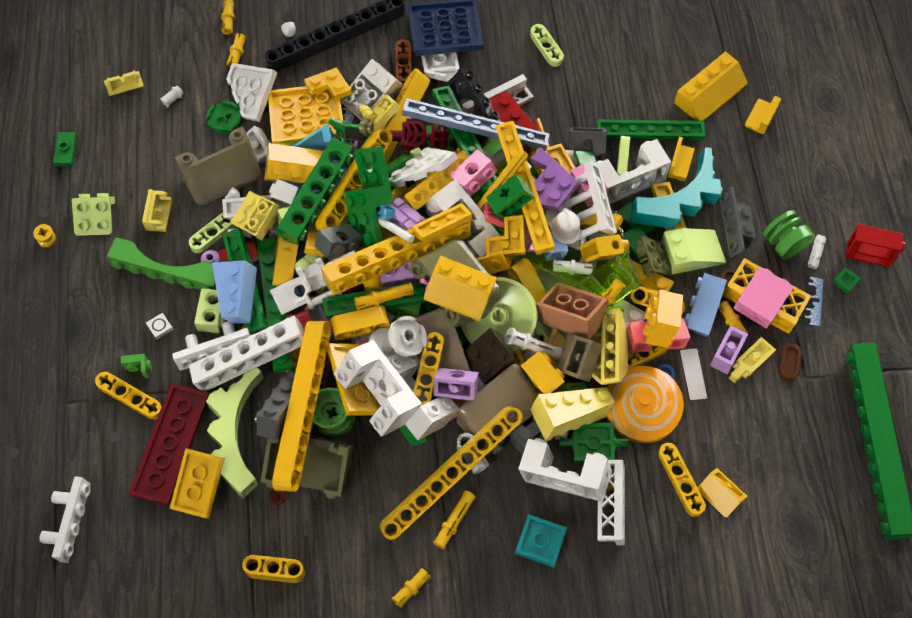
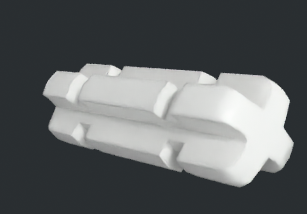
M816 236L810 260L808 261L809 268L817 269L826 242L825 236Z

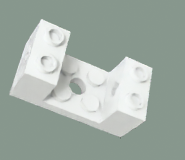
M655 139L651 142L646 141L640 146L636 162L637 168L633 171H626L618 176L608 159L597 161L595 164L600 166L603 181L608 187V201L611 204L650 188L652 184L666 181L671 161L658 140Z
M455 179L430 198L425 204L426 212L430 217H433L462 203L472 213V220H470L471 234L476 236L466 245L476 258H480L486 254V237L500 236V234L491 223L485 221L484 214Z
M373 340L349 350L333 373L345 389L363 381L381 406L369 421L381 437L404 426L422 404Z
M398 353L388 357L389 362L414 392L416 382L412 376L420 366L421 361L416 355L413 357H403ZM423 390L421 393V397L418 398L421 403H423V401H427L425 399V393L423 392ZM438 397L420 406L405 425L415 438L420 440L445 427L459 408L451 398Z
M535 438V440L528 439L519 466V471L525 482L603 502L612 473L606 456L600 453H594L593 455L587 453L581 476L572 471L564 473L551 466L554 456L545 440Z

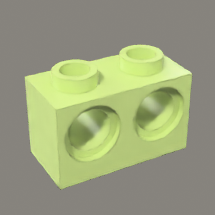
M201 289L194 322L196 329L201 332L220 333L222 324L226 320L221 318L217 290ZM215 318L213 321L207 322L208 319Z

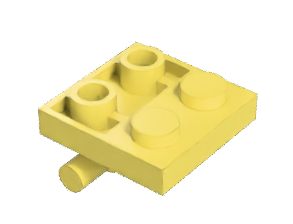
M385 94L373 109L364 105H360L358 109L364 117L363 120L370 119L374 124L375 132L384 129L389 119L397 115L401 106Z
M249 191L231 224L262 241L268 230L271 231L276 222L277 210L281 208L276 203Z

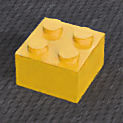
M659 290L657 296H653L651 307H647L645 312V319H647L643 330V335H646L645 343L664 348L670 346L681 327L683 295Z
M538 351L520 367L540 394L555 393L564 385L565 376L558 368H553L552 360L546 353L542 354Z

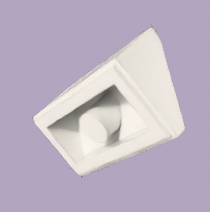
M253 126L247 132V136L258 164L267 161L268 143L270 142L261 128Z

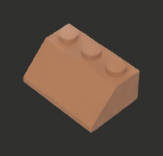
M557 282L537 303L538 322L590 339L600 327L608 298Z

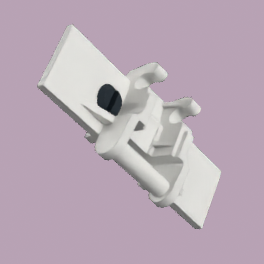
M353 250L324 264L320 257L315 260V263L307 267L297 268L296 272L299 274V277L270 290L281 315L306 303L310 310L315 309L314 306L322 303V298L343 295L342 292L333 295L331 291H327L311 299L309 293L326 285L323 281L321 267L351 255L355 251Z

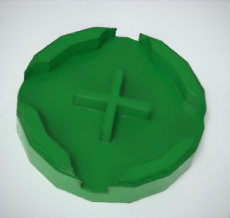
M221 101L219 104H213L208 109L206 115L208 126L211 130L220 134L231 133L238 129L243 119L238 105L231 101Z

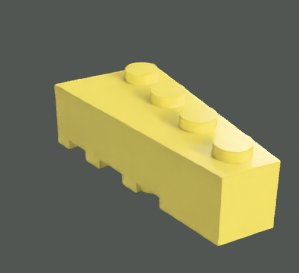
M607 387L538 394L530 411L547 442L554 436L564 435L569 430L579 429L581 425H588L605 418L615 402Z

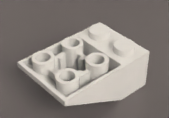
M371 59L350 85L352 95L341 98L340 101L360 120H363L364 117L358 109L360 105L373 109L385 94L393 99L403 87V84L379 63Z

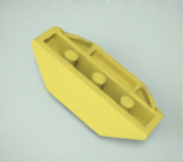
M618 308L604 312L599 329L589 339L603 345L592 377L601 385L620 383L628 372V334L621 309Z

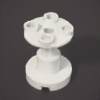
M403 316L395 320L389 329L381 328L369 336V342L373 340L386 358L397 353L403 357H413L419 354L423 347H425L427 334L423 325H419L416 322L417 319L411 316Z

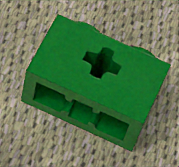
M515 174L508 178L500 187L494 189L486 198L494 214L504 220V217L512 216L535 197L526 181Z

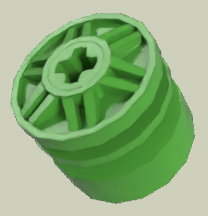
M794 210L780 215L763 232V236L769 240L770 245L777 244L775 251L783 260L797 255L815 237V234L807 225L800 226L802 219L798 217Z
M329 387L319 390L313 423L319 432L326 437L337 438L344 436L353 427L356 416H346L339 389Z

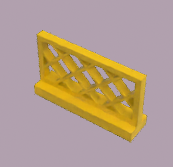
M744 258L722 296L736 304L749 284L747 279L753 278L759 266ZM744 265L750 268L753 274L745 275L743 270ZM743 280L745 287L735 284L734 281ZM795 286L787 296L791 304H782L770 323L788 334L796 325L811 295ZM798 295L805 300L801 303H796L793 296ZM793 308L795 317L786 313L785 309Z

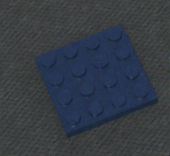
M449 0L408 4L414 56L484 50L476 0Z

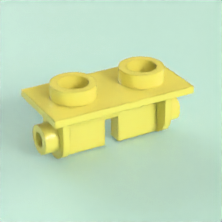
M135 70L123 74L122 77L116 76L107 78L104 81L109 96L144 86L139 71L135 72Z

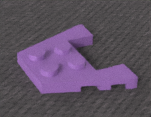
M539 148L531 157V164L544 169V171L534 184L542 209L558 212L577 189L578 181L547 152Z

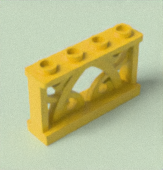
M460 151L455 162L442 171L428 172V176L410 186L401 199L414 210H418L433 195L453 181L450 174L468 156L464 151Z

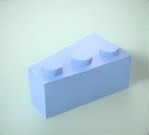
M245 260L212 263L221 318L233 324L251 323L257 267Z
M704 273L702 278H698L695 287L698 291L696 296H692L689 305L692 307V310L685 317L688 331L706 337L709 336L727 280Z

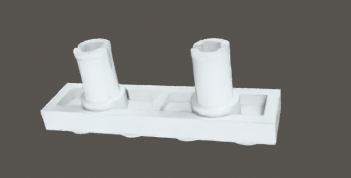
M227 321L222 324L224 336L199 345L196 335H187L185 337L187 349L173 353V360L180 371L188 369L190 364L251 336L248 329L245 328L235 332L234 324Z
M74 477L70 493L53 492L51 497L52 503L66 505L59 532L42 531L40 534L41 543L55 545L51 557L59 562H69L74 550L75 537L79 533V523L85 512V502L90 494L91 484L83 477Z

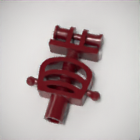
M407 118L406 122L402 123V131L389 130L392 134V141L401 142V150L405 151L404 154L409 155V151L418 147L422 151L425 141H431V148H435L436 145L439 146L437 149L447 151L448 127L438 125L439 130H435L436 124L432 123V133L426 134L422 122L412 121L411 118Z

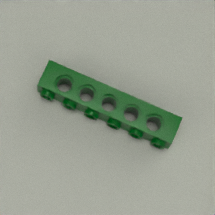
M332 137L278 225L277 235L298 245L300 240L304 241L308 234L307 228L315 223L317 219L316 213L319 209H323L327 201L325 198L328 194L331 195L336 186L334 183L337 179L340 180L345 171L343 168L346 164L349 165L353 159L351 146ZM331 160H337L339 163L334 164ZM322 175H329L330 178H323ZM318 189L321 193L316 194L312 191ZM309 204L312 208L306 209L303 206ZM301 220L303 223L295 224L294 221Z

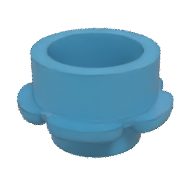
M381 205L380 210H378L381 219L391 221L392 218H396V209Z

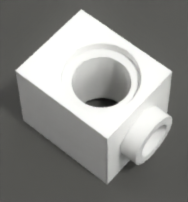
M277 179L276 184L273 183L271 185L269 193L272 200L286 206H291L300 190L299 187Z

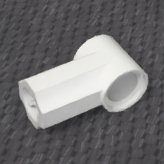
M462 433L458 437L457 451L462 447L461 442L470 440L473 437L472 434ZM470 453L463 455L466 462L471 458ZM483 457L471 469L473 474L483 471L489 466V463Z

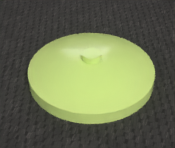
M496 277V283L501 291V296L485 318L480 319V322L476 320L461 325L468 341L472 344L489 328L499 331L504 338L510 327L515 328L520 333H529L532 338L538 324V309L530 291L513 279ZM510 344L514 352L520 350L518 346Z

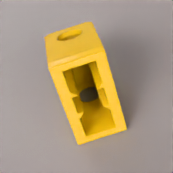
M617 234L597 237L579 245L583 263H591L619 256L629 249V242L627 239H621V236Z

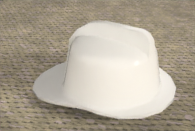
M564 206L558 212L547 210L546 220L554 237L564 244L575 243L581 235L580 219L578 216Z

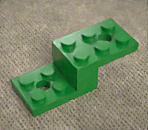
M382 146L354 150L362 187L344 192L349 223L362 236L359 248L370 247L383 241L376 207L394 203Z

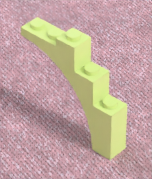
M257 367L244 373L243 378L237 383H233L227 392L219 388L217 391H213L206 400L209 408L219 417L207 429L209 436L221 447L214 450L211 455L225 458L220 476L243 499L258 486L255 477L246 468L238 446V426L243 407L253 389L264 379L262 372Z

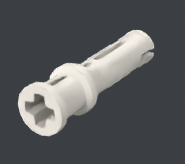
M510 327L505 334L504 343L507 345H516L521 350L540 351L542 354L546 353L549 357L559 360L562 356V348L531 338L529 333H520L515 328Z

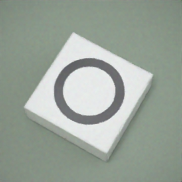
M163 313L146 322L156 340L173 330Z

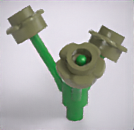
M332 117L328 121V124L336 130L341 141L352 147V153H354L356 146L353 145L352 141L346 143L343 136L345 129L356 131L357 136L364 141L374 131V124L370 119L361 120L360 124L346 123Z

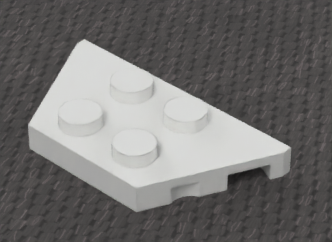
M456 52L421 55L424 75L428 78L448 82L458 72L459 63Z

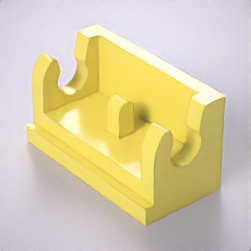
M148 190L142 220L146 231H167L172 205V197H167V192Z

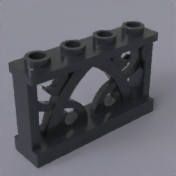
M459 68L458 72L443 87L450 86L461 109V100L474 101L473 115L485 116L488 119L500 121V115L492 108L491 101L482 92L483 88L474 79L475 75L469 69ZM463 80L466 88H463V84H461L459 87L460 93H458V84ZM431 95V97H432L433 101L435 102L436 106H438L437 103H436V101H435V99H434V97H433V95ZM475 135L479 144L487 138V136Z

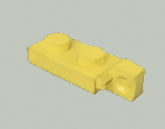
M761 337L736 360L733 365L735 370L731 373L729 379L735 383L742 376L745 379L748 376L750 377L775 353L776 349Z

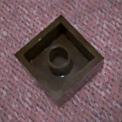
M489 328L463 351L468 364L474 372H479L478 377L483 384H489L514 363L518 364L521 361L510 345L504 343V338L500 332Z

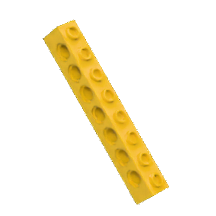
M468 221L424 243L413 233L412 229H409L406 232L414 236L412 243L395 235L321 267L323 281L333 295L344 292L384 273L397 269L409 261H415L451 240H463L471 236V222Z

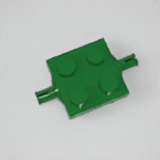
M591 423L581 425L579 429L573 430L572 438H559V447L571 446L574 463H584L587 453L592 455L600 453L606 456L608 460H615L616 447L628 448V439H616L613 423Z

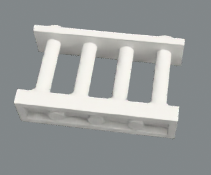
M590 160L584 163V174L575 178L578 181V185L588 180V190L568 199L563 205L572 211V206L590 197L593 199V207L576 215L581 221L597 214L598 221L597 224L582 230L580 238L575 243L568 244L569 247L580 250L579 240L598 231H602L610 236L617 233L600 166Z

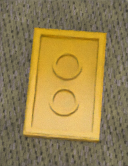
M185 448L169 509L209 519L225 458Z

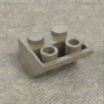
M568 333L562 348V356L558 360L555 369L558 368L564 374L590 382L603 345Z

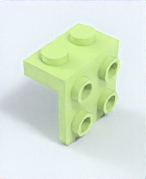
M98 193L97 197H90V194H78L79 198H72L75 235H108L112 233L111 204H115L114 196L109 197V193Z

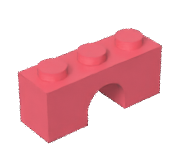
M684 318L681 319V327L667 350L685 348L689 342L690 335ZM647 321L629 323L626 330L630 353L647 352L650 350L652 345L645 343L646 335H643L644 326Z

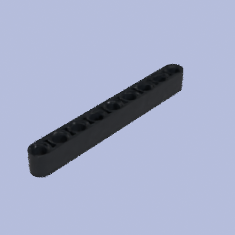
M381 0L271 48L265 53L267 68L276 72L396 20L405 14V0Z

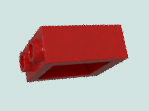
M857 224L847 241L845 258L890 267L894 261L898 260L899 253L904 251V234Z

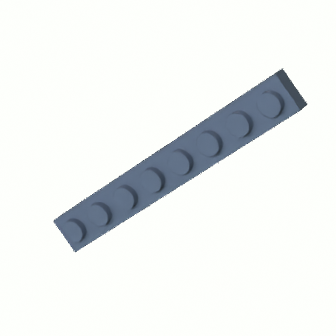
M406 98L402 113L403 116L495 139H499L495 125L504 123ZM515 125L521 145L535 149L542 148L546 151L549 141L548 133Z

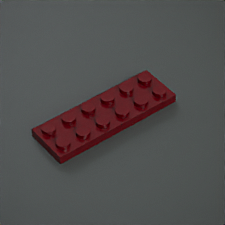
M171 383L131 486L130 496L166 506L170 505L185 448L190 449L207 405L206 400L210 395L209 392Z

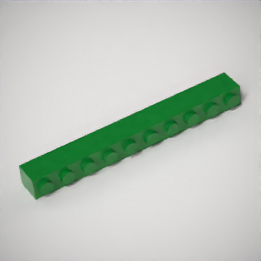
M876 343L852 344L846 352V361L850 364L849 376L850 380L854 383L853 396L857 399V415L861 418V434L865 437L864 450L865 454L869 457L868 470L873 477L872 489L873 493L877 496L876 509L882 521L880 529L885 536V540L912 538V510Z

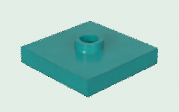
M528 514L515 554L554 568L567 527Z

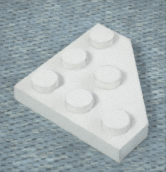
M232 63L227 76V82L233 90L232 94L240 107V113L243 118L260 122L277 75L276 71Z
M427 147L420 152L419 156L408 160L406 166L391 174L389 178L390 185L400 188L405 186V181H417L427 177V172L442 171L455 162L458 157L455 152Z

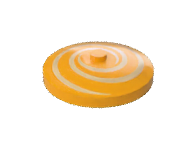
M650 366L630 367L620 383L609 384L607 387L615 403L606 418L609 423H613L614 430L628 440L638 443H652L662 440L675 430L681 420L684 408L681 390L673 378L660 369Z

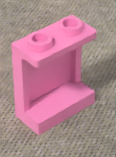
M759 267L733 309L767 329L794 286L790 285L787 280L775 276L770 270Z

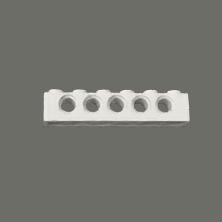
M295 316L286 318L284 321L190 364L189 368L193 384L201 391H208L301 347L304 335L303 325Z

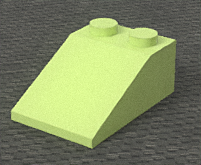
M680 228L666 231L663 234L661 243L665 247L664 253L671 265L670 271L672 275L726 263L715 230Z

